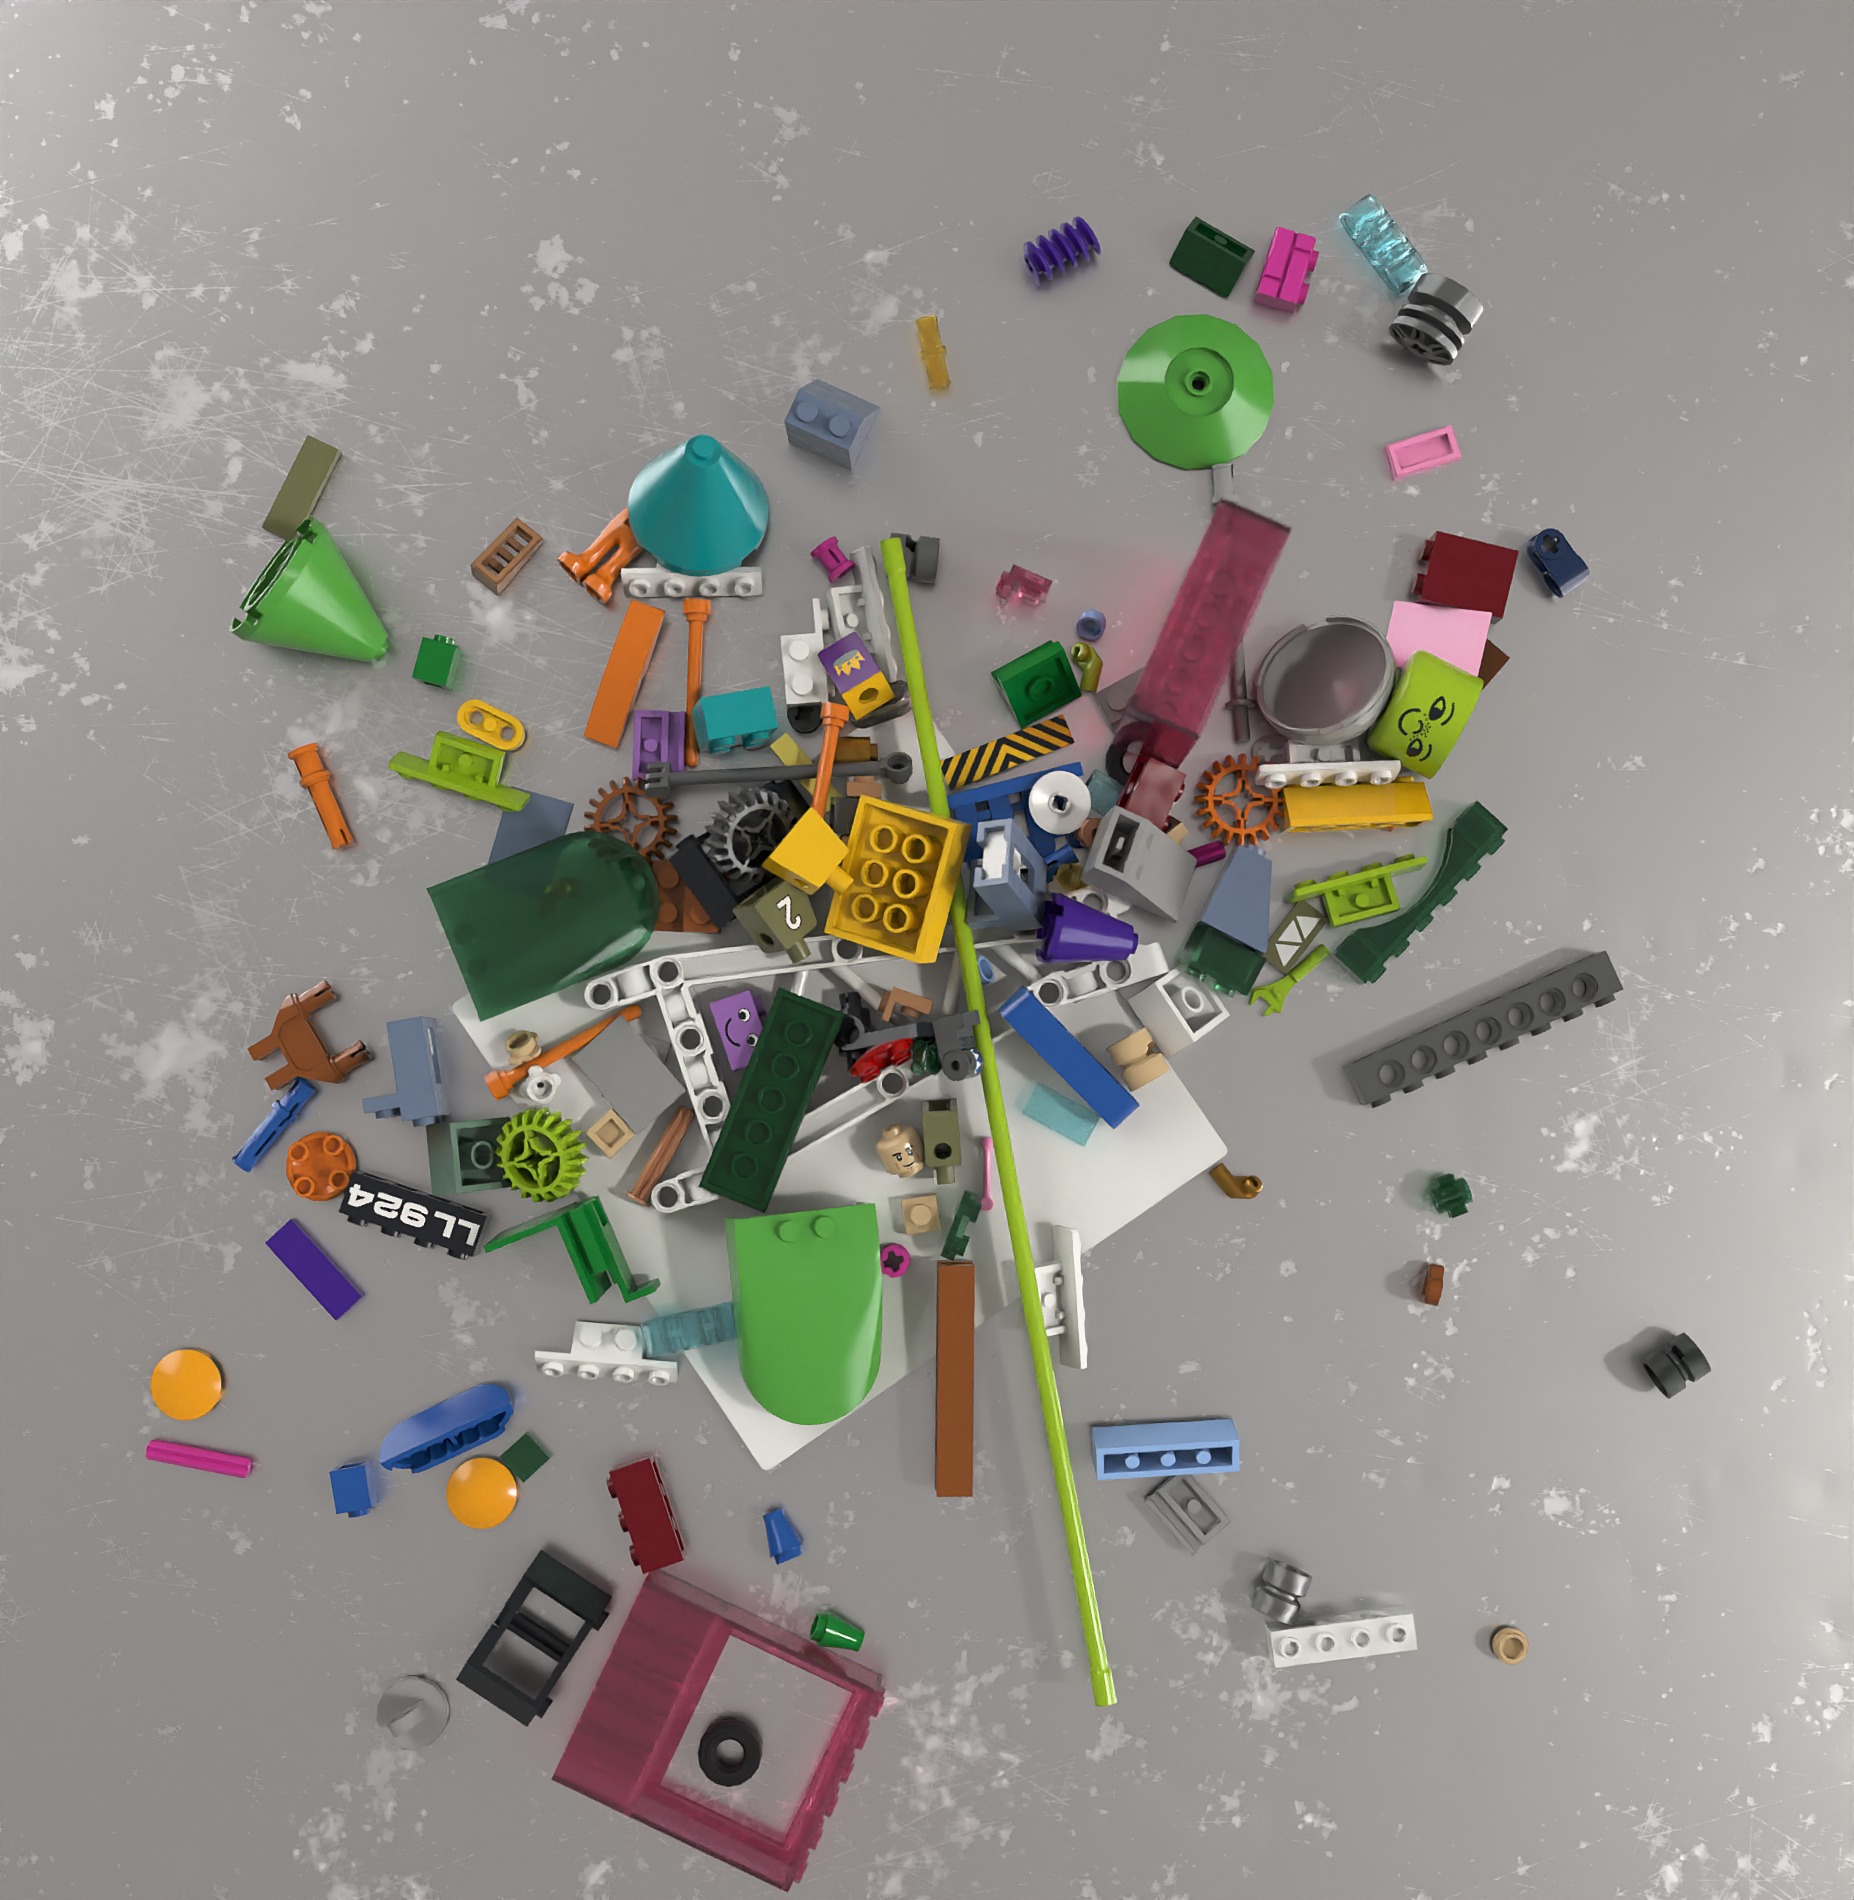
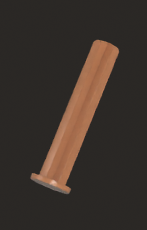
M684 1105L678 1106L631 1192L626 1191L625 1195L647 1207L651 1206L648 1200L651 1197L652 1190L660 1181L695 1117L693 1110Z

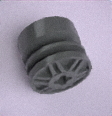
M1423 273L1407 297L1409 304L1402 305L1398 316L1393 320L1389 330L1392 337L1415 356L1433 364L1451 365L1458 354L1457 350H1460L1465 342L1463 335L1469 334L1484 311L1483 306L1472 292L1456 281L1440 274Z

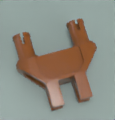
M325 979L301 995L291 993L286 996L278 1011L272 1033L247 1048L254 1061H263L280 1050L286 1058L287 1065L264 1078L271 1090H280L296 1081L298 1077L340 1084L346 1077L345 1073L372 1059L369 1051H363L367 1047L362 1040H358L355 1044L335 1056L329 1052L310 1019V1013L337 998L334 991L330 992L329 989L332 987Z

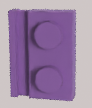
M634 710L633 781H636L637 777H642L644 781L646 780V770L649 763L670 762L672 772L684 771L685 711Z

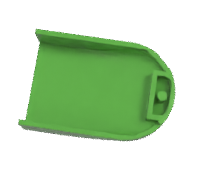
M857 1202L856 1205L742 1219L724 1218L738 1359L742 1378L747 1389L764 1409L790 1423L819 1425L845 1416L856 1408L871 1390L881 1361L882 1273L875 1203Z

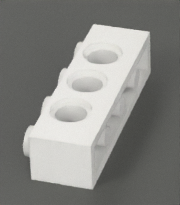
M1406 1605L1297 1618L1294 1625L1285 1624L1280 1621L1265 1623L1269 1658L1275 1668L1418 1650L1413 1613Z

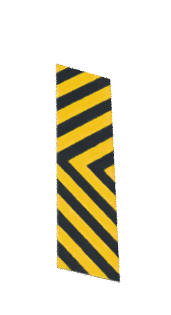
M1062 714L940 761L941 769L949 790L952 791L1075 742Z

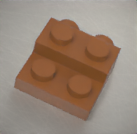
M653 860L649 930L721 934V927L719 929L716 927L670 861ZM719 871L730 885V878L726 877L724 872Z

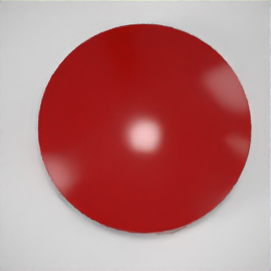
M894 1039L872 1047L855 1062L849 1070L850 1076L859 1077L862 1083H867L881 1075L880 1069L891 1063L894 1067L906 1063L913 1057L910 1052L914 1043L913 1039Z

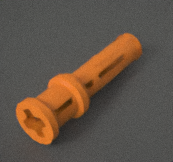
M311 743L289 752L287 756L289 760H294L301 777L299 784L304 790L308 789L331 842V847L335 850L340 848L339 846L344 847L351 844L354 840L349 833L328 781L331 775L329 770H324L318 756V744Z

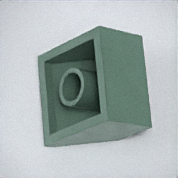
M509 1117L426 1125L432 1196L461 1194L512 1186L510 1179L501 1180L506 1172L504 1168L496 1167L498 1161L502 1160V1158L494 1153L496 1148L501 1146L496 1138L499 1134L503 1133L502 1127L505 1123L509 1122Z

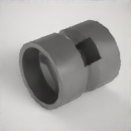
M1269 1559L1263 1575L1266 1586L1258 1588L1251 1607L1272 1619L1294 1625L1301 1607L1297 1599L1306 1596L1313 1578L1294 1566L1279 1560Z

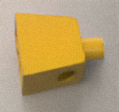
M812 807L802 815L761 865L810 895H813L824 882L841 895L854 880L838 866L848 854V848Z

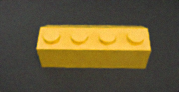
M1413 776L1396 777L1392 783L1374 785L1371 781L1357 782V785L1338 786L1336 783H1322L1323 786L1302 787L1300 784H1287L1288 788H1283V791L1279 794V798L1284 799L1283 805L1279 806V810L1284 812V817L1280 820L1281 833L1386 829L1395 826L1394 828H1414L1433 821V812L1425 783L1414 782Z

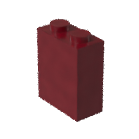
M1436 531L1430 540L1425 539L1421 549L1420 560L1425 562L1422 574H1416L1412 586V593L1417 594L1415 603L1492 612L1490 624H1496L1503 619L1519 551Z

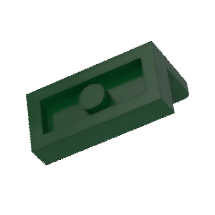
M1195 217L1182 235L1169 263L1223 296L1228 297L1241 273L1250 262L1255 250L1200 218Z

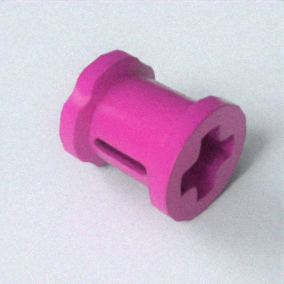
M835 536L819 544L810 553L811 557L818 559L827 571L830 583L843 578L856 566L853 560L848 561L838 547V539Z
M893 1243L886 1245L880 1251L881 1272L894 1278L906 1272L910 1263V1256L905 1247ZM894 1251L896 1256H903L904 1260L900 1261L899 1269L894 1270L892 1265H885L884 1261L889 1257L888 1252Z

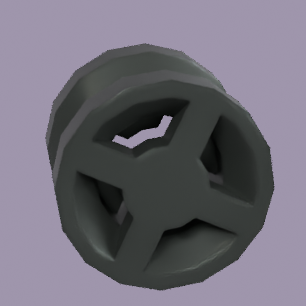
M820 705L788 707L787 718L791 727L800 734L816 732L823 721L820 719Z

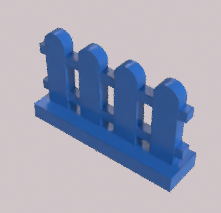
M1081 762L1070 763L946 795L949 810L952 809L955 818L952 819L973 825L963 862H966L968 870L970 871L971 860L982 859L984 850L977 843L979 821L988 818L991 821L1009 818L1014 820L1012 812L1023 809L1030 836L1026 837L1041 857H1046L1053 853L1056 849L1055 838L1066 836L1067 843L1071 847L1083 848L1076 843L1073 832L1058 835L1040 828L1032 818L1029 809L1031 790L1042 776L1054 771H1066L1077 777L1084 774ZM1019 792L1021 801L1010 804L1008 795ZM1054 796L1053 802L1057 801L1059 810H1062L1063 797ZM986 800L988 809L976 812L974 803Z

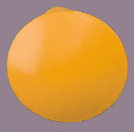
M183 1349L172 1352L157 1364L151 1377V1394L155 1404L164 1414L177 1420H194L207 1414L220 1400L222 1395L219 1370L204 1351Z
M488 1456L473 1458L458 1466L450 1476L446 1488V1499L451 1513L462 1524L475 1529H487L503 1522L512 1512L518 1497V1489L511 1472L502 1463Z

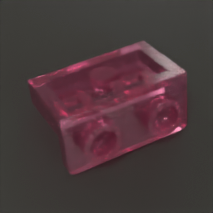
M1013 564L1010 573L1003 571L997 584L995 595L999 596V606L1004 609L1006 608L1013 590L1019 593L1017 596L1019 599L1029 604L1037 605L1038 601L1045 604L1051 592L1052 580Z

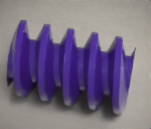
M1080 216L1074 217L1072 221L1073 227L1067 222L1062 223L1060 233L1056 229L1049 230L1048 239L1043 235L1037 236L1035 240L1036 246L1030 241L1024 243L1025 263L1036 285L1040 286L1039 274L1041 273L1049 280L1053 279V267H1056L1061 274L1065 273V261H1068L1074 268L1077 267L1076 255L1078 254L1085 261H1089L1090 248L1098 255H1101L1099 242L1093 230Z

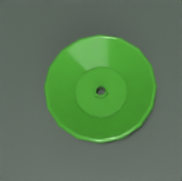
M1208 314L1174 316L1147 329L1127 351L1117 379L1119 413L1131 438L1155 460L1184 470L1212 468L1213 465L1227 463L1244 455L1264 433L1274 405L1273 374L1259 344L1236 324ZM1199 380L1204 384V388L1196 390L1193 388L1192 382Z

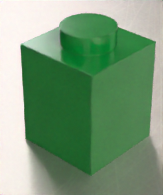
M437 634L434 635V639L423 637L412 678L422 684L452 691L463 651L454 645L455 640Z

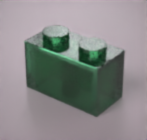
M1196 924L1177 962L1187 967L1185 971L1187 975L1201 982H1204L1207 978L1216 983L1214 990L1233 998L1234 994L1248 996L1266 959L1212 928Z

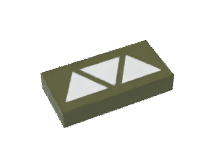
M1306 901L1296 902L1268 939V948L1265 954L1259 956L1284 975H1287L1329 919Z

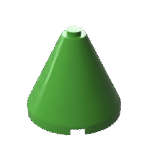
M309 516L296 528V531L303 536L301 538L296 536L290 542L285 540L263 569L239 607L247 613L245 619L241 622L234 618L230 626V632L243 641L370 662L373 658L379 660L390 645L386 641L388 633L325 525L313 516Z

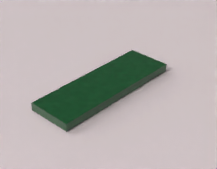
M778 988L698 1187L766 1213L845 1013L783 988Z

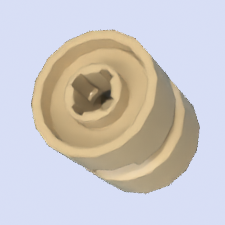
M1146 1027L1137 1030L1106 1048L1115 1066H1122L1121 1077L1130 1092L1150 1083L1170 1070L1162 1054L1152 1050L1155 1042Z

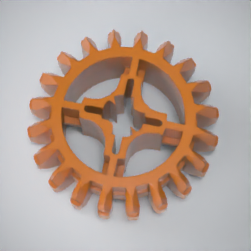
M1241 753L1238 756V764H1235L1231 755H1227L1225 757L1226 768L1216 760L1212 763L1216 775L1208 770L1202 773L1203 778L1209 784L1203 782L1196 784L1195 788L1205 794L1193 798L1194 803L1204 804V808L1195 811V816L1207 815L1208 820L1200 825L1203 830L1207 829L1212 824L1216 828L1210 835V838L1213 840L1220 833L1225 834L1222 840L1224 846L1230 844L1232 837L1236 838V847L1244 845L1245 837H1247L1248 843L1256 846V834L1263 841H1267L1270 839V835L1266 827L1274 832L1280 829L1279 824L1273 818L1282 820L1284 817V812L1277 809L1284 802L1283 798H1278V794L1287 786L1271 789L1263 785L1267 796L1254 793L1251 790L1247 775L1255 778L1260 761L1259 756H1254L1250 765L1246 764L1247 757L1245 753ZM1236 774L1234 789L1231 793L1213 795L1217 783L1222 778ZM1240 790L1241 793L1245 794L1244 798L1248 797L1249 801H1252V803H1248L1243 807L1242 812L1241 809L1237 808L1238 804L1234 805L1233 800H1230L1236 798ZM1214 806L1227 808L1232 813L1235 828L1221 820ZM1268 807L1262 822L1255 827L1246 829V821L1248 820L1250 809Z

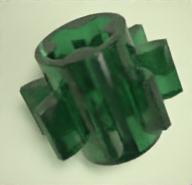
M1450 1173L1434 1179L1437 1187L1430 1189L1429 1194L1438 1214L1447 1212L1449 1218L1452 1217L1453 1219L1468 1213L1465 1204L1473 1202V1197L1466 1180L1463 1177L1455 1180L1454 1175Z

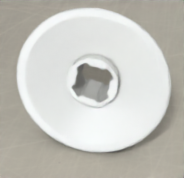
M1054 771L1042 776L1034 784L1029 796V809L1032 818L1043 830L1058 835L1068 834L1080 828L1088 818L1091 809V797L1087 786L1079 777L1066 771ZM1054 796L1063 797L1062 810L1052 807Z

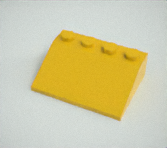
M861 794L847 844L849 852L843 859L841 866L854 880L841 895L834 892L824 932L918 964L935 963L973 825Z

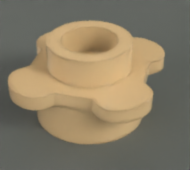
M520 1030L509 1036L505 1043V1049L510 1054L508 1059L510 1065L517 1066L521 1062H528L541 1053L542 1049L537 1045L539 1038L537 1033Z

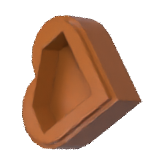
M1434 1263L1428 1265L1420 1297L1422 1303L1438 1306L1443 1289L1444 1266Z

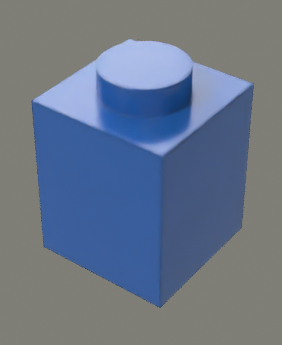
M372 1460L337 1466L329 1472L336 1514L348 1512L349 1518L369 1514V1508H372L379 1502Z

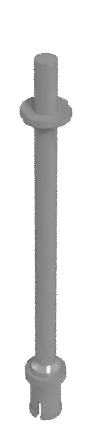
M1222 463L1212 466L1215 496L1212 497V506H1215L1220 513L1233 700L1225 703V709H1234L1236 741L1243 742L1250 740L1248 708L1255 707L1256 700L1247 699L1233 514V510L1239 504V495L1235 494L1234 464Z

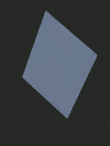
M510 786L511 788L529 793L530 799L521 811L508 812L503 810L482 882L542 899L545 888L551 884L574 804Z

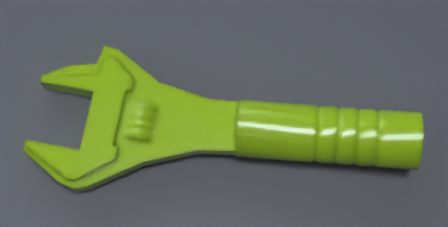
M1320 944L1282 979L1268 985L1253 988L1248 1004L1251 1006L1261 996L1270 1005L1261 1016L1270 1015L1275 1011L1280 1014L1285 997L1291 988L1331 953L1323 944Z

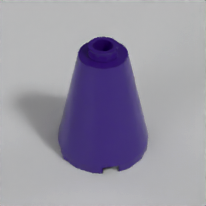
M1051 892L1049 895L1053 901L1045 900L1043 928H1038L1036 938L1043 940L1042 949H1036L1037 961L1046 964L1126 960L1130 954L1136 952L1138 934L1134 933L1132 925L1062 893Z

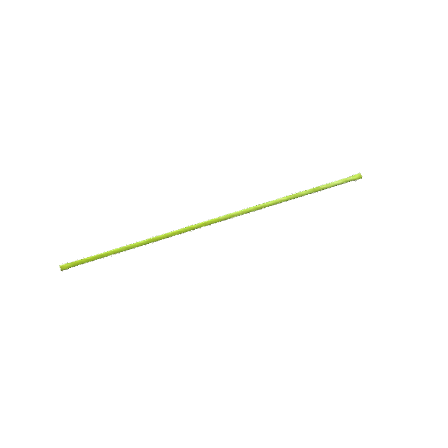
M889 538L880 541V547L891 591L931 812L951 818L906 581V566L901 539ZM960 871L950 907V915L968 1012L978 1010L981 1024L973 1025L976 1047L984 1060V1066L980 1073L1090 1663V1679L1095 1705L1098 1707L1115 1704L1117 1700L1112 1673L1107 1662L972 930L966 923L967 903Z

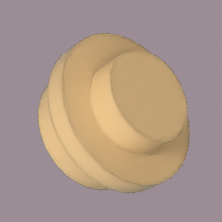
M1508 1627L1500 1630L1495 1635L1492 1648L1496 1657L1503 1663L1517 1664L1527 1656L1529 1643L1526 1636L1520 1630Z

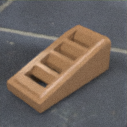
M517 517L470 564L473 577L495 595H499L543 543L544 538ZM515 533L528 542L525 547L513 538ZM506 544L518 553L516 557L504 548ZM497 555L508 563L506 567L495 559ZM487 567L492 568L498 575L495 576Z

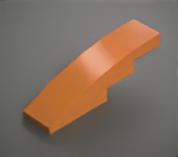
M635 599L631 600L602 677L584 737L614 748L620 745L628 715L633 710L642 678L646 676L666 612L665 610Z

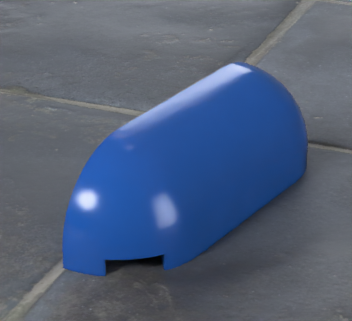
M484 1384L471 1388L403 1420L383 1440L379 1451L380 1464L389 1471H392L394 1467L411 1469L412 1474L419 1473L498 1437L505 1431V1424L510 1419L511 1414H513L509 1395L498 1385Z

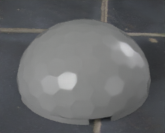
M1349 615L1325 616L1326 620L1309 626H1305L1303 623L1279 639L1266 654L1259 667L1255 683L1257 686L1258 705L1265 719L1279 733L1303 744L1333 745L1351 740L1362 734L1382 715L1393 695L1395 687V659L1393 651L1382 632L1364 619Z

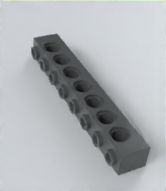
M1596 952L1346 1064L1343 1068L1361 1105L1370 1103L1372 1108L1391 1101L1390 1094L1400 1089L1406 1094L1424 1086L1422 1080L1429 1076L1435 1075L1436 1079H1440L1456 1071L1454 1065L1466 1060L1468 1065L1487 1058V1050L1496 1046L1499 1047L1500 1051L1520 1043L1518 1037L1527 1032H1530L1532 1036L1546 1032L1552 1028L1550 1022L1562 1017L1563 1021L1567 1022L1584 1014L1582 1008L1592 1003L1595 1004L1596 1008L1616 1000L1614 993L1623 990V986L1607 952ZM1578 978L1583 980L1587 987L1586 993L1582 998L1576 996L1573 992V984ZM1545 993L1551 994L1555 1000V1006L1550 1012L1545 1011L1541 1006V998ZM1513 1007L1519 1008L1523 1014V1021L1517 1027L1510 1023L1508 1017ZM1482 1021L1488 1023L1491 1027V1036L1486 1041L1481 1040L1476 1033L1477 1026ZM1451 1035L1457 1038L1460 1045L1458 1052L1453 1056L1448 1054L1444 1048L1445 1040ZM1417 1050L1425 1052L1428 1058L1427 1065L1422 1070L1415 1068L1412 1063L1413 1054ZM1386 1064L1393 1066L1396 1071L1395 1080L1390 1084H1385L1380 1078V1070Z

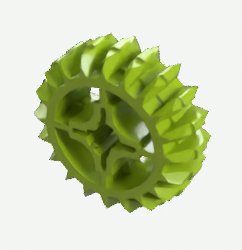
M543 1107L539 1110L537 1108H529L524 1113L520 1112L514 1115L511 1121L504 1124L502 1127L503 1133L499 1134L496 1138L501 1146L497 1147L494 1153L502 1158V1160L498 1161L496 1167L504 1168L506 1172L501 1180L510 1179L512 1181L510 1191L521 1189V1199L532 1196L534 1203L543 1200L553 1202L560 1197L570 1194V1191L578 1187L579 1183H581L579 1178L584 1176L587 1171L582 1164L586 1163L589 1157L581 1153V1150L586 1147L587 1143L579 1142L577 1138L582 1130L573 1131L570 1128L573 1119L562 1121L561 1111L551 1113L549 1107ZM559 1157H560V1170H559V1164H558Z

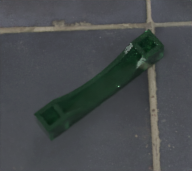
M1478 800L1469 804L1446 829V842L1441 865L1432 884L1423 896L1406 912L1387 923L1353 930L1329 957L1359 985L1366 984L1368 980L1372 984L1376 982L1386 971L1387 968L1383 964L1391 955L1395 958L1399 957L1410 945L1407 938L1415 930L1422 932L1431 923L1434 917L1430 913L1439 904L1443 907L1446 906L1456 896L1458 891L1454 887L1463 878L1469 881L1480 870L1482 866L1478 861L1486 853L1490 856L1493 855L1504 844L1505 840L1502 836L1508 828Z

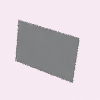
M619 1015L572 1058L636 1135L644 1130L686 1091L622 1015Z

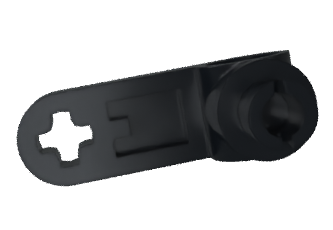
M847 992L848 997H846L845 993L839 995L841 1010L839 1011L845 1013L834 1044L838 1047L839 1056L847 1058V1072L864 1053L880 1043L901 1038L913 1039V1046L936 1041L932 1022H918L876 1031L875 1027L871 1024L870 1010L862 1007L859 992ZM858 1028L859 1037L854 1043H851V1034Z

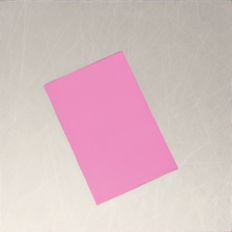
M1395 601L1386 637L1393 651L1395 665L1402 667L1413 652L1425 650L1478 677L1492 612Z

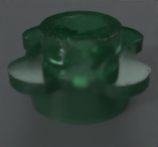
M921 1039L914 1041L912 1045L913 1062L910 1066L912 1073L920 1075L922 1072H928L930 1075L938 1074L942 1065L939 1059L936 1040H932L930 1043H925Z

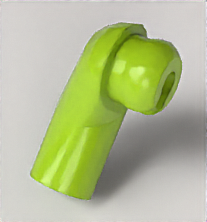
M1077 642L1071 647L1070 654L1083 671L1079 689L1095 694L1103 662L1090 644Z

